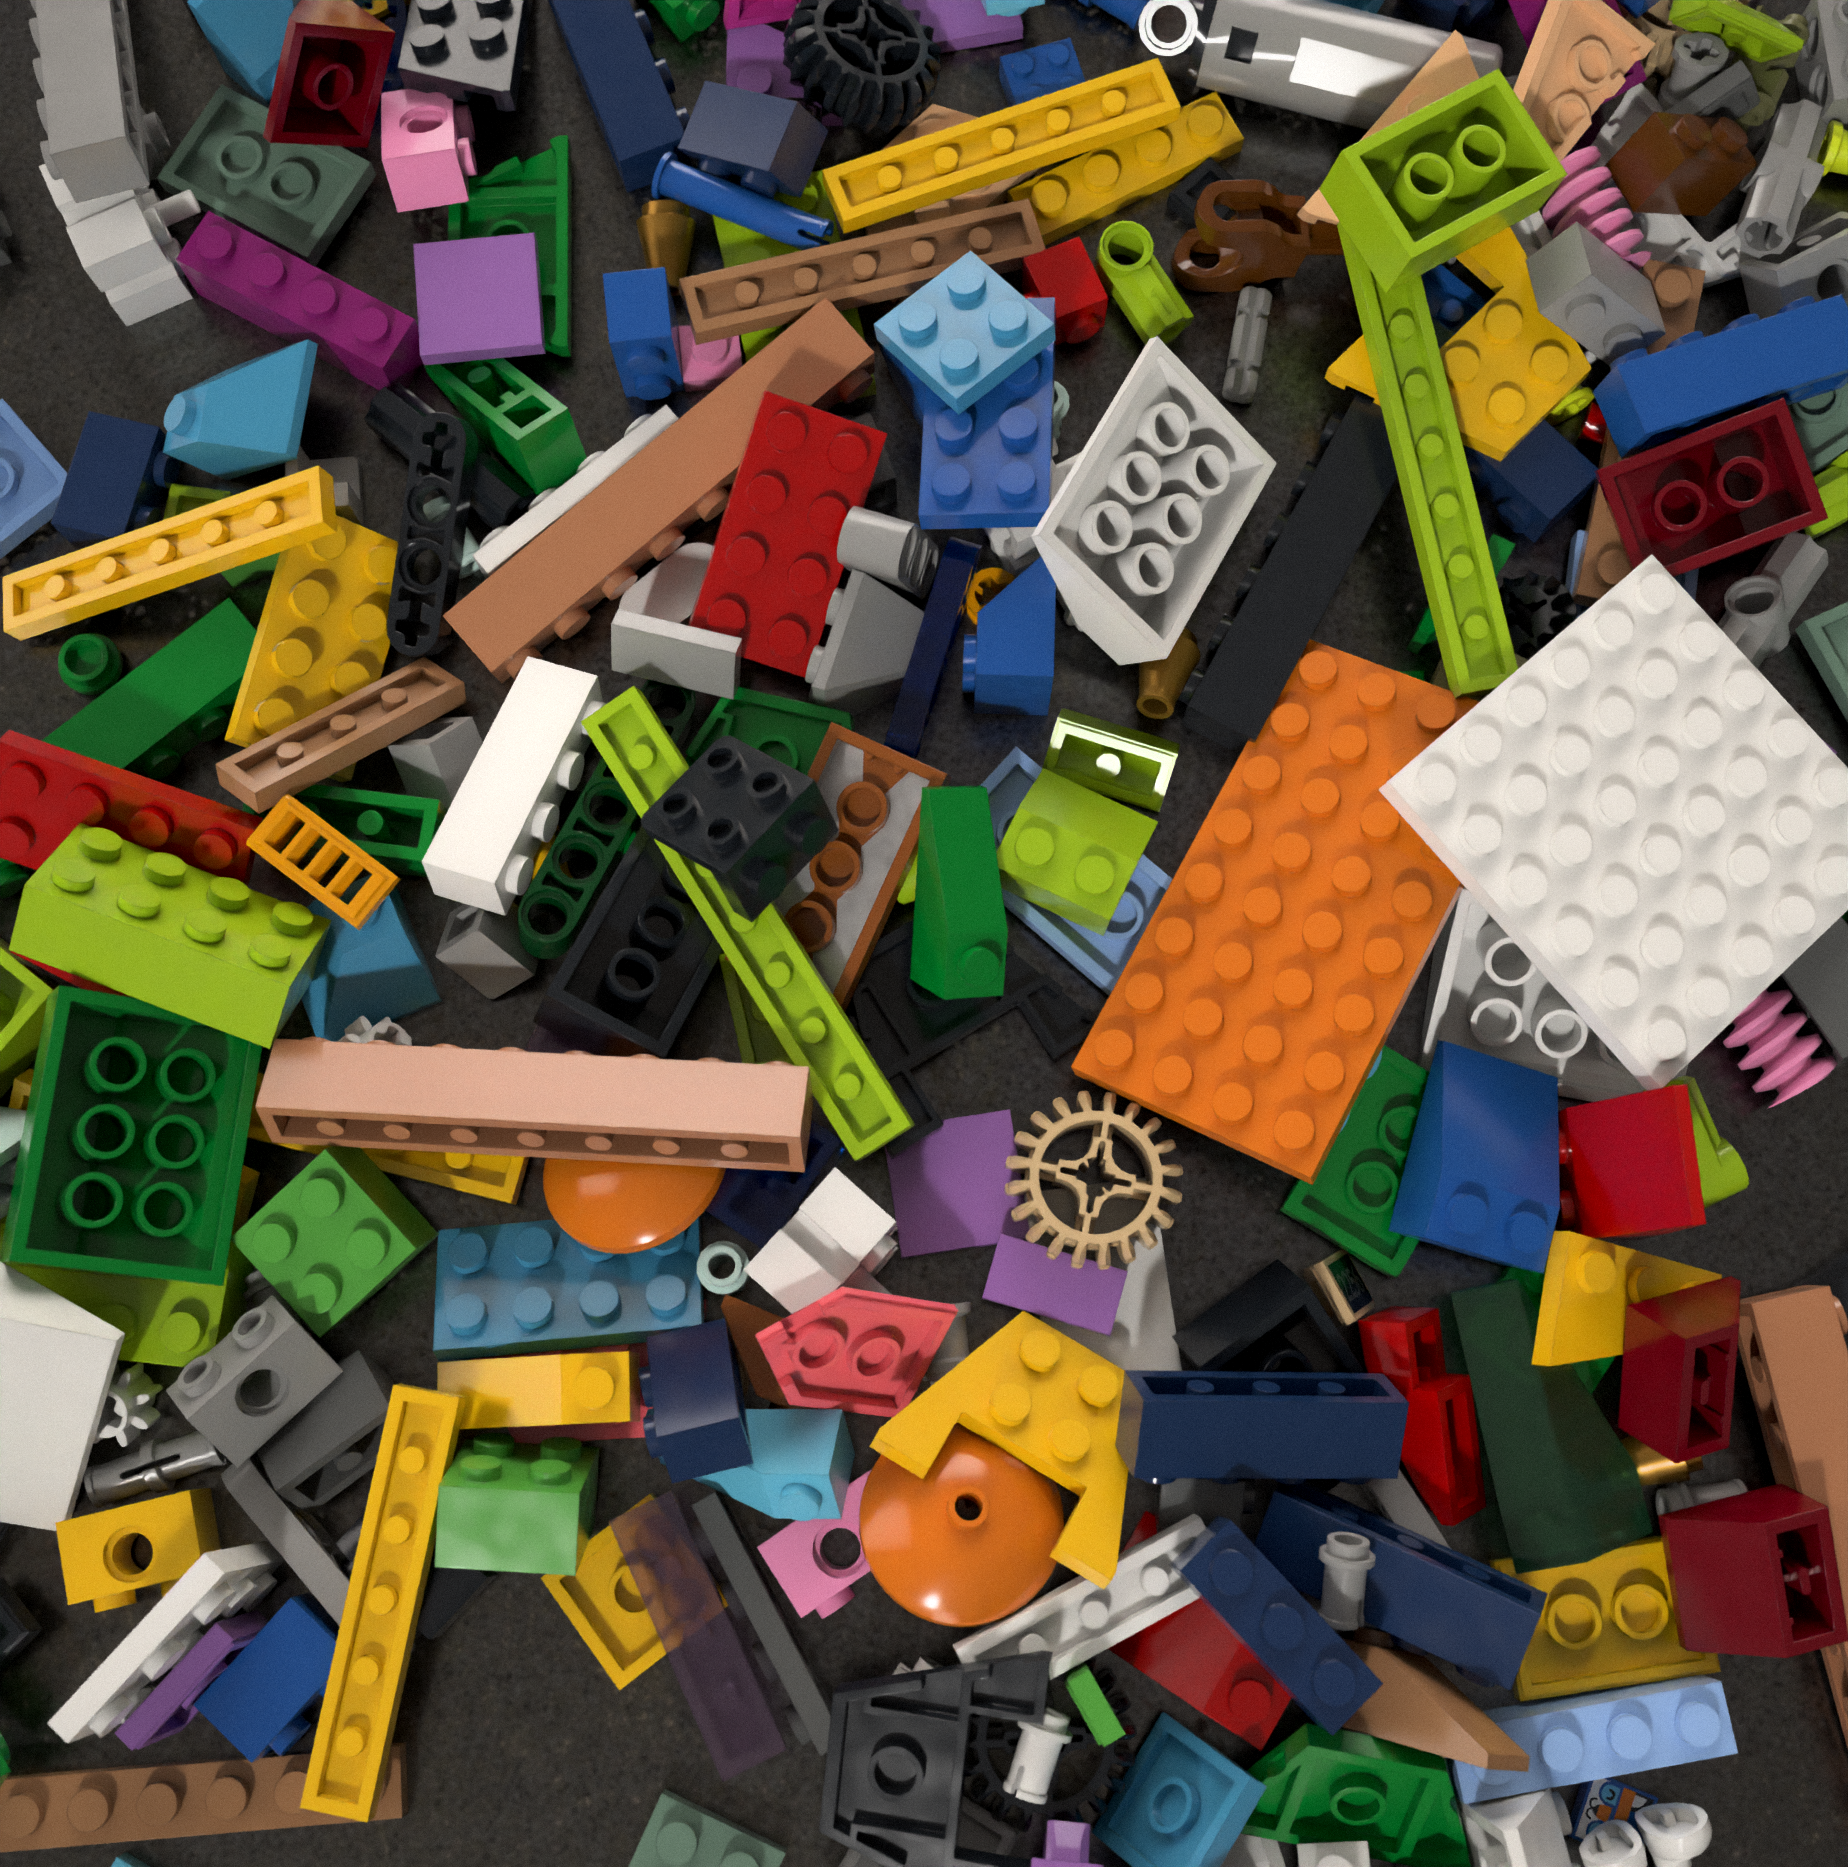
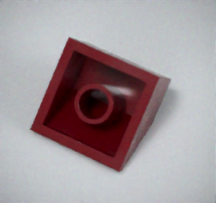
M300 0L288 18L263 138L270 143L368 148L396 32L353 1Z

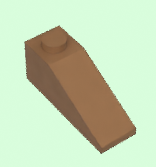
M1358 1626L1357 1630H1353L1352 1637L1340 1636L1383 1683L1342 1727L1485 1769L1528 1772L1530 1756L1424 1655L1413 1654L1394 1646V1642L1389 1637L1390 1633L1377 1628Z

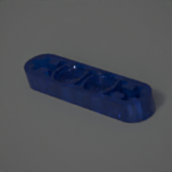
M950 536L939 565L884 742V746L915 760L918 759L981 554L982 545Z

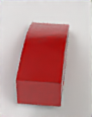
M1391 1306L1358 1321L1368 1373H1383L1409 1402L1401 1460L1417 1490L1440 1524L1455 1526L1486 1507L1471 1376L1467 1374L1446 1373L1439 1308Z

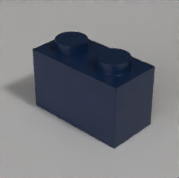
M705 80L678 149L698 164L696 168L729 182L731 180L740 182L743 187L772 199L776 192L801 198L829 130L796 101Z
M88 412L51 524L74 547L86 548L162 521L160 509L167 488H170L171 484H175L177 481L180 460L163 453L166 435L161 428L97 412Z
M725 1318L646 1337L649 1365L639 1367L638 1375L645 1405L647 1408L653 1407L654 1415L643 1417L644 1434L651 1458L663 1456L672 1483L753 1464L740 1366Z

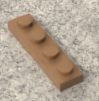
M422 657L216 763L219 785L260 814L275 806L285 794L293 796L465 704L464 682L426 657Z

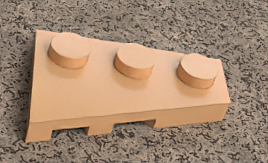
M1548 0L1513 89L1559 162L1564 159L1592 124L1591 116L1603 101L1614 96L1626 82L1624 75L1636 61L1644 59L1655 46L1653 41L1602 0Z

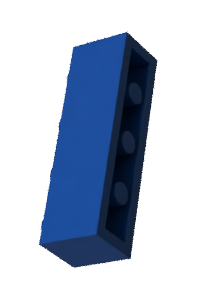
M1840 294L1815 302L1813 296H1806L1782 307L1776 315L1760 320L1757 313L1748 314L1732 321L1719 333L1704 337L1702 331L1691 332L1671 342L1665 350L1648 355L1647 350L1642 348L1626 353L1610 364L1611 372L1594 389L1593 393L1621 459L1650 450L1781 398H1784L1786 404L1790 405L1842 388L1848 383V307L1843 295Z

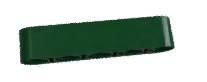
M648 679L640 690L651 707L659 702H668L674 704L681 711L679 716L672 719L658 717L680 751L692 726L696 706L695 691ZM603 757L521 900L518 909L519 940L524 949L534 957L554 959L565 954L571 948L622 857L628 839L641 822L640 816ZM611 805L622 811L624 818L614 825H605L596 821L591 812L599 806ZM572 858H581L590 862L595 871L585 879L576 880L565 875L560 867L564 862ZM541 912H552L563 919L565 926L555 934L544 935L536 932L531 927L530 921Z

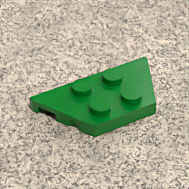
M559 135L549 140L551 149L522 163L515 156L496 165L485 176L469 178V201L449 204L448 241L534 233L538 242L545 350L561 357H571L572 147L568 135Z
M1306 1723L1246 1770L1267 1787L1240 1834L1292 1844L1368 1841L1371 1859L1413 1867H1471L1468 1845L1447 1760L1444 1756L1372 1735L1340 1729L1332 1736L1318 1725Z

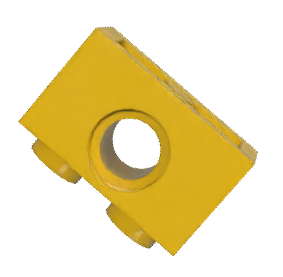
M211 1488L183 1491L55 1523L68 1605L93 1600L95 1613L137 1603L135 1589L160 1583L163 1597L204 1553L221 1550ZM139 1534L147 1537L153 1548L151 1563L145 1570L137 1567L131 1556L132 1544Z

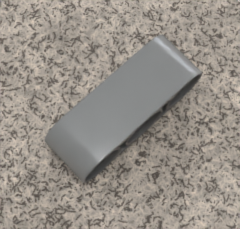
M853 506L844 520L838 539V562L850 572L854 569L868 574L894 592L921 600L927 595L937 568L939 558L938 546L916 523Z

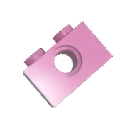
M403 89L381 93L382 163L398 213L469 201L468 176L477 175V164L472 142L476 141L475 130L468 104L458 105L457 100L447 98L446 95L439 92L425 93L412 89Z
M872 1469L849 1483L841 1519L795 1520L757 1547L801 1618L816 1609L821 1619H824L844 1606L856 1596L849 1585L871 1571L865 1559L860 1541L859 1508L863 1489ZM836 1528H845L857 1536L861 1551L859 1558L854 1563L848 1566H837L827 1560L823 1553L822 1544L825 1535L829 1531Z

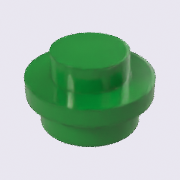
M96 633L79 634L71 637L63 644L58 656V671L62 680L74 691L85 695L99 694L111 688L119 679L123 668V659L118 647L107 637Z

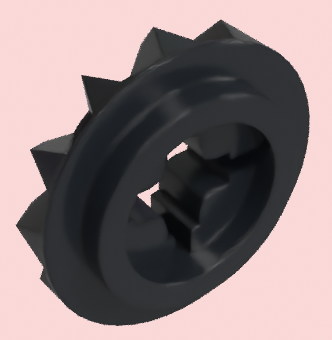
M1528 570L1526 576L1516 579L1503 578V584L1499 588V593L1515 654L1529 660L1577 619L1575 601L1568 589L1553 575L1547 577ZM1519 603L1526 606L1531 612L1539 610V612L1531 617L1533 624L1531 630L1534 634L1532 638L1517 625L1509 627L1517 621L1515 611L1518 610L1516 605Z

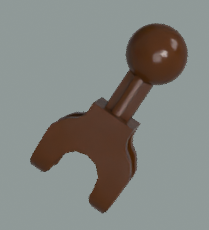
M1220 180L1207 185L1202 191L1194 208L1197 228L1188 230L1180 238L1172 255L1171 266L1178 282L1188 290L1196 292H1236L1246 286H1256L1265 280L1294 277L1306 255H1344L1336 224L1317 220L1315 224L1303 221L1297 216L1298 212L1306 204L1305 195H1285L1280 193L1274 185L1263 180ZM1225 205L1236 214L1230 220L1225 221L1216 215L1213 207ZM1196 252L1218 254L1219 261L1213 268L1204 269L1193 264L1189 255Z

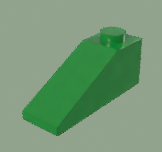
M504 358L424 365L430 378L473 427L505 468L521 482L528 485L535 494L539 495L547 489H557L576 475L578 467L587 458L569 409Z
M984 786L922 787L910 979L944 1000L1003 996L1008 929L987 788Z

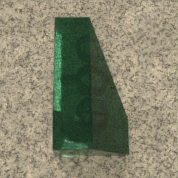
M1518 1278L1451 1291V1298L1497 1500L1516 1574L1586 1563L1652 1533L1635 1461L1624 1444L1618 1439L1602 1414L1598 1403L1589 1389L1585 1387L1571 1363L1550 1367L1531 1365L1539 1311Z

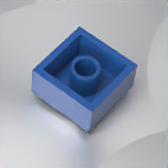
M1071 38L1000 57L999 79L1009 107L1086 82Z

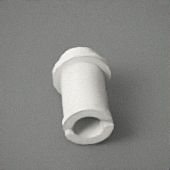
M1047 1707L1043 1725L1017 1722L1023 1730L1008 1777L1004 1780L1003 1789L1007 1793L1014 1794L1017 1789L1015 1797L1035 1804H1046L1047 1791L1062 1744H1068L1072 1739V1733L1067 1730L1070 1718L1067 1715Z

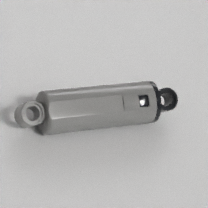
M1150 0L1144 6L1139 17L1141 39L1150 51L1160 56H1174L1176 54L1190 56L1185 84L1369 131L1452 34L1323 0ZM1174 5L1185 14L1187 21L1186 30L1181 36L1167 38L1157 30L1155 15L1160 7ZM1463 36L1479 78L1498 68L1501 71L1503 49L1500 45ZM1519 75L1505 77L1512 89H1514Z

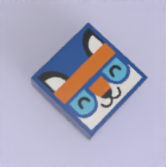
M1612 1777L1581 1782L1570 1815L1572 1833L1568 1836L1582 1842L1585 1836L1598 1825L1608 1820L1620 1819L1629 1823L1639 1833L1644 1844L1635 1820V1812L1642 1807L1657 1804L1659 1798Z

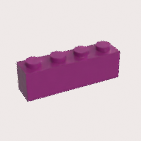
M210 211L206 213L175 259L197 293L202 297L291 344L307 339L318 344L316 357L378 390H381L384 386H394L398 382L408 388L424 364L420 357L419 330L414 318Z

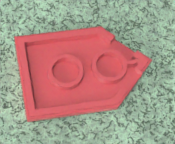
M841 1287L760 1331L755 1336L789 1405L819 1409H843V1412L893 1418L910 1404L958 1313V1309L953 1304Z

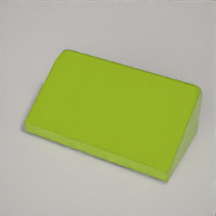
M1673 0L1668 18L1669 21H1672V24L1692 33L1704 32L1720 38L1728 49L1759 63L1802 50L1804 44L1802 38L1777 20L1735 0Z
M1063 708L1057 717L1042 769L1045 768L1096 793L1160 812L1180 744Z

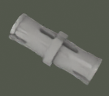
M199 1431L188 1433L166 1442L160 1438H154L143 1442L137 1452L101 1465L87 1467L84 1473L85 1489L92 1504L96 1508L108 1506L111 1502L150 1489L155 1493L170 1490L174 1487L176 1480L214 1466L228 1464L229 1460ZM180 1456V1459L177 1461L162 1465L160 1467H155L135 1475L136 1471L153 1466L155 1464L163 1463Z

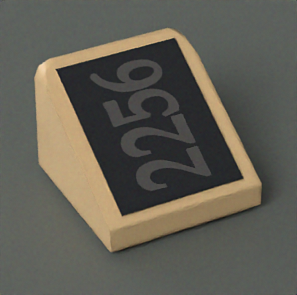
M1339 1250L1303 1269L1305 1272L1303 1276L1336 1328L1353 1323L1374 1308V1299L1345 1250Z

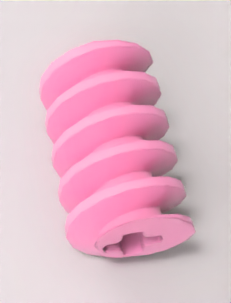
M1589 146L1564 157L1560 163L1568 175L1540 208L1543 210L1542 218L1546 227L1553 230L1552 240L1577 221L1637 271L1640 270L1650 259L1652 252L1641 251L1631 253L1644 237L1640 229L1620 232L1633 217L1629 208L1609 211L1621 200L1623 195L1618 187L1599 191L1609 182L1612 176L1607 167H1598L1590 170L1601 157L1599 149L1596 146Z
M1765 989L1731 1022L1735 1028L1723 1042L1726 1048L1748 1045L1750 1050L1737 1065L1741 1070L1763 1068L1764 1073L1752 1088L1756 1093L1775 1089L1778 1091L1779 1095L1768 1108L1778 1105L1820 1082L1838 1064L1833 1056L1815 1059L1810 1057L1823 1042L1818 1033L1796 1036V1033L1808 1018L1803 1011L1789 1014L1781 1013L1793 997L1789 989L1767 992Z

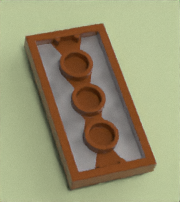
M831 722L807 776L816 781L839 831L829 840L826 847L819 854L815 855L784 888L781 895L774 902L845 1013L918 854L922 787L949 786L952 776Z

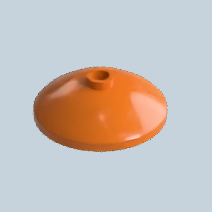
M546 1158L543 1171V1188L545 1199L553 1218L574 1240L596 1251L611 1254H627L661 1245L689 1227L711 1203L721 1185L726 1168Z
M955 1423L924 1479H921L881 1454L867 1478L859 1508L861 1546L868 1566L880 1586L896 1603L910 1613L932 1623L951 1627H976L994 1623L1012 1615L1029 1603L1042 1589L1054 1570L1057 1561L1051 1558L1050 1554L1064 1529L1063 1506L1056 1482L959 1423ZM961 1499L972 1500L978 1506L979 1517L970 1521L960 1518L956 1513L955 1503Z

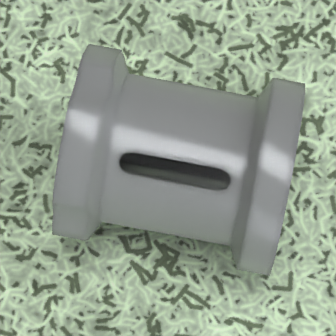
M1696 32L1681 35L1676 40L1672 51L1675 64L1670 78L1662 83L1658 94L1659 103L1666 111L1712 80L1716 72L1725 66L1729 49L1720 38L1712 34Z

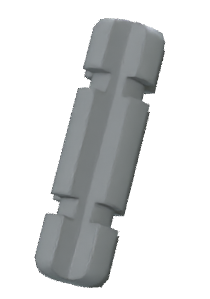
M1246 286L1240 292L1226 367L1227 371L1222 389L1223 398L1229 402L1248 404L1252 402L1256 393L1259 377L1258 371L1261 365L1268 325V314H1270L1272 294L1266 288Z

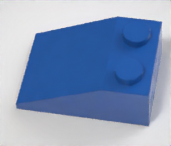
M1438 1041L1388 1231L1500 1265L1544 1273L1560 1209L1558 1077L1447 1041Z

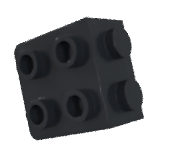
M723 736L717 739L641 818V825L647 835L711 871L733 911L750 922H753L772 901L781 895L784 888L815 855L819 854L826 847L829 840L839 831L814 779L732 736Z

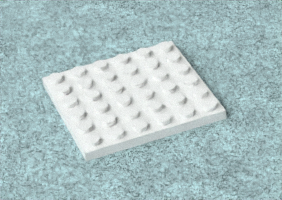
M1652 554L1378 789L1646 1091L1663 1088L1848 910L1847 766Z

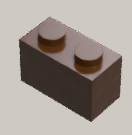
M1654 112L1604 167L1610 170L1611 178L1633 212L1707 216L1758 163L1745 146L1748 142L1746 133L1730 118L1696 116L1689 113Z

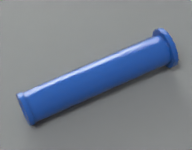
M670 151L662 156L655 170L651 193L652 197L657 200L669 197L800 250L830 244L829 241L819 237H824L825 234L828 236L833 235L834 221L815 216L678 162L677 155Z

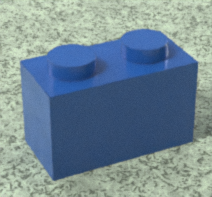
M665 267L604 273L603 284L609 344L625 396H637L643 400H659L669 396L671 392L685 391L678 335L679 324Z
M309 1592L291 1597L193 1705L251 1763L272 1753L273 1750L280 1757L283 1756L311 1726L304 1716L321 1697L324 1698L340 1626L322 1604Z

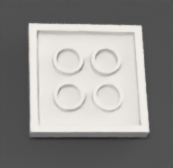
M268 1541L204 1553L47 1724L67 1744L94 1733L101 1738L118 1724H123L216 1622L232 1618L241 1607L246 1612L251 1611L272 1591L277 1584V1580L271 1574L285 1559Z

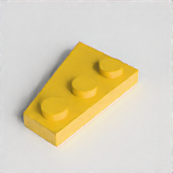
M1554 1231L1548 1253L1531 1365L1550 1367L1623 1355L1627 1305L1721 1279L1722 1275L1574 1232Z

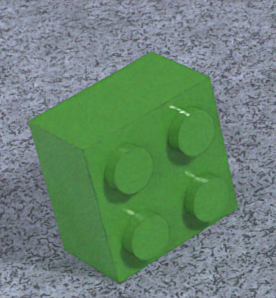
M331 1146L324 1149L231 1237V1241L318 1337L321 1338L351 1317L439 1234L360 1147Z
M484 1433L475 1436L473 1440L466 1439L438 1485L435 1567L576 1576L595 1526L599 1448L582 1447V1443L579 1440L569 1437H552L543 1440L541 1444L516 1443L512 1436L503 1433Z

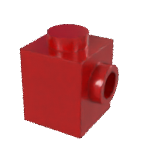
M1079 236L1023 258L1021 288L1024 294L1022 296L1025 298L1055 297V345L1065 341L1069 344L1083 342L1096 334L1099 328L1104 326L1108 296Z

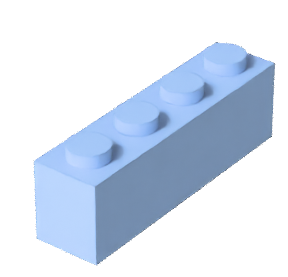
M1701 1674L1575 1693L1483 1710L1503 1732L1530 1756L1528 1772L1485 1769L1447 1757L1446 1760L1455 1796L1463 1804L1727 1756L1737 1754L1738 1750L1722 1682Z

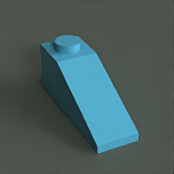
M648 1409L646 1417L654 1415L653 1409ZM746 1409L753 1464L692 1478L773 1518H786L797 1521L841 1519L855 1457L843 1409ZM663 1456L658 1457L660 1463L666 1466Z

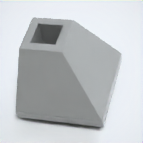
M852 569L846 589L836 587L831 596L825 620L826 624L832 625L829 638L825 647L819 645L814 647L807 666L805 681L812 683L809 692L810 702H814L815 705L849 712L852 716H855L908 690L926 637V613L868 574Z

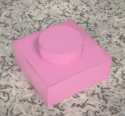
M690 325L678 326L683 383L686 392L715 389L743 366L740 335L696 345Z

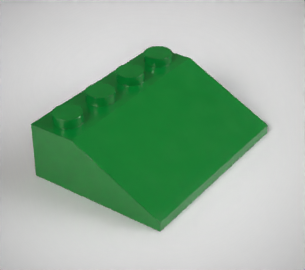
M59 985L48 995L1 1246L0 1261L10 1265L223 1286L262 1046L133 997Z

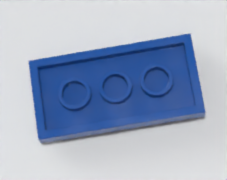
M1055 297L1026 298L1054 323L1056 336ZM1056 340L959 415L925 384L918 511L921 529L1038 526L1051 504Z

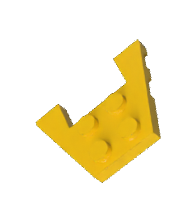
M1511 227L1455 256L1496 295L1439 349L1462 444L1500 462L1587 377L1592 369L1577 341L1539 313L1526 264L1528 257ZM1361 335L1328 367L1325 379L1345 390L1346 386H1349L1374 398L1373 403L1381 406L1364 335Z
M1023 1310L884 1424L877 1432L870 1447L921 1479H924L955 1423L963 1425L1079 1496V1500L1050 1557L1102 1589H1105L1112 1581L1117 1570L1129 1470L1115 1447L1125 1370Z

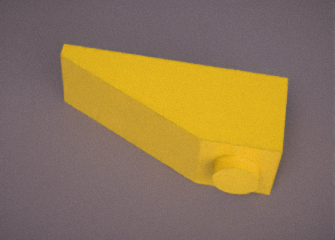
M630 1351L437 1362V1391L466 1397L460 1429L641 1421L640 1382L638 1368L640 1367L639 1353Z

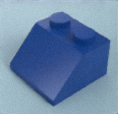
M1041 556L978 612L977 635L964 634L962 692L974 693V713L1048 716L1054 679L1056 583Z

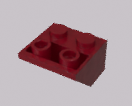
M1732 1276L1626 1306L1618 1427L1675 1464L1729 1447L1741 1281Z
M1779 1483L1658 1515L1679 1645L1686 1651L1789 1658L1848 1641V1629L1828 1506Z

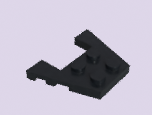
M914 919L880 938L850 1002L858 1035L915 1124V1126L885 1144L891 1159L896 1158L937 1133L944 1126L911 1074L910 1069L1015 1006L1020 1007L1053 1060L1058 1059L1084 1043L1098 1016L1090 1009L1084 1010L1063 993V987L1046 973L1041 975L1014 953L1015 948L1008 942L1003 996L944 1000L910 979Z
M1030 1652L838 1684L832 1699L819 1832L885 1867H1030V1859L967 1849L958 1845L972 1713L1043 1725L1047 1713L1053 1652Z

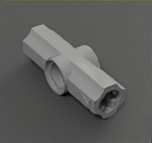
M1802 99L1797 103H1782L1769 121L1763 145L1754 156L1758 165L1740 183L1739 189L1747 193L1735 233L1741 241L1740 250L1756 258H1761L1768 254L1781 255L1795 236L1802 209L1810 200L1822 178L1825 166L1816 161L1827 124L1822 120V107L1809 100Z
M1795 532L1784 538H1779L1774 541L1750 577H1745L1733 583L1727 589L1724 596L1726 612L1717 626L1757 669L1765 658L1781 652L1787 646L1790 639L1788 623L1828 566L1827 550L1818 546L1810 535Z

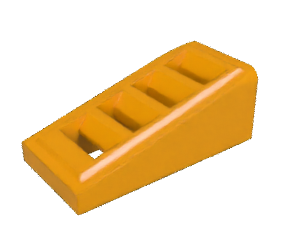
M285 794L246 842V845L359 931L401 880L290 794ZM302 823H304L305 825L300 829V831L296 834V836L291 840V842L280 854V850L289 841L293 834L298 830ZM320 836L327 840L325 845L303 871L299 869L297 864ZM344 853L349 857L348 861L324 888L319 884L320 880ZM363 869L367 870L372 874L349 904H345L339 898Z

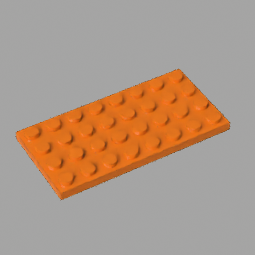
M1310 639L1255 743L1247 741L1076 1056L1071 1066L1074 1074L1313 1185L1464 887L1378 789L1480 701L1466 696L1455 699L1453 692Z

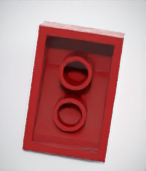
M1687 1084L1672 1085L1568 1107L1558 1112L1560 1209L1555 1225L1557 1230L1570 1231L1598 1240L1614 1242L1642 1240L1706 1224Z
M1146 1510L1144 1511L1120 1553L1157 1534L1154 1515ZM1200 1598L1108 1648V1650L1261 1751L1291 1699L1287 1692Z

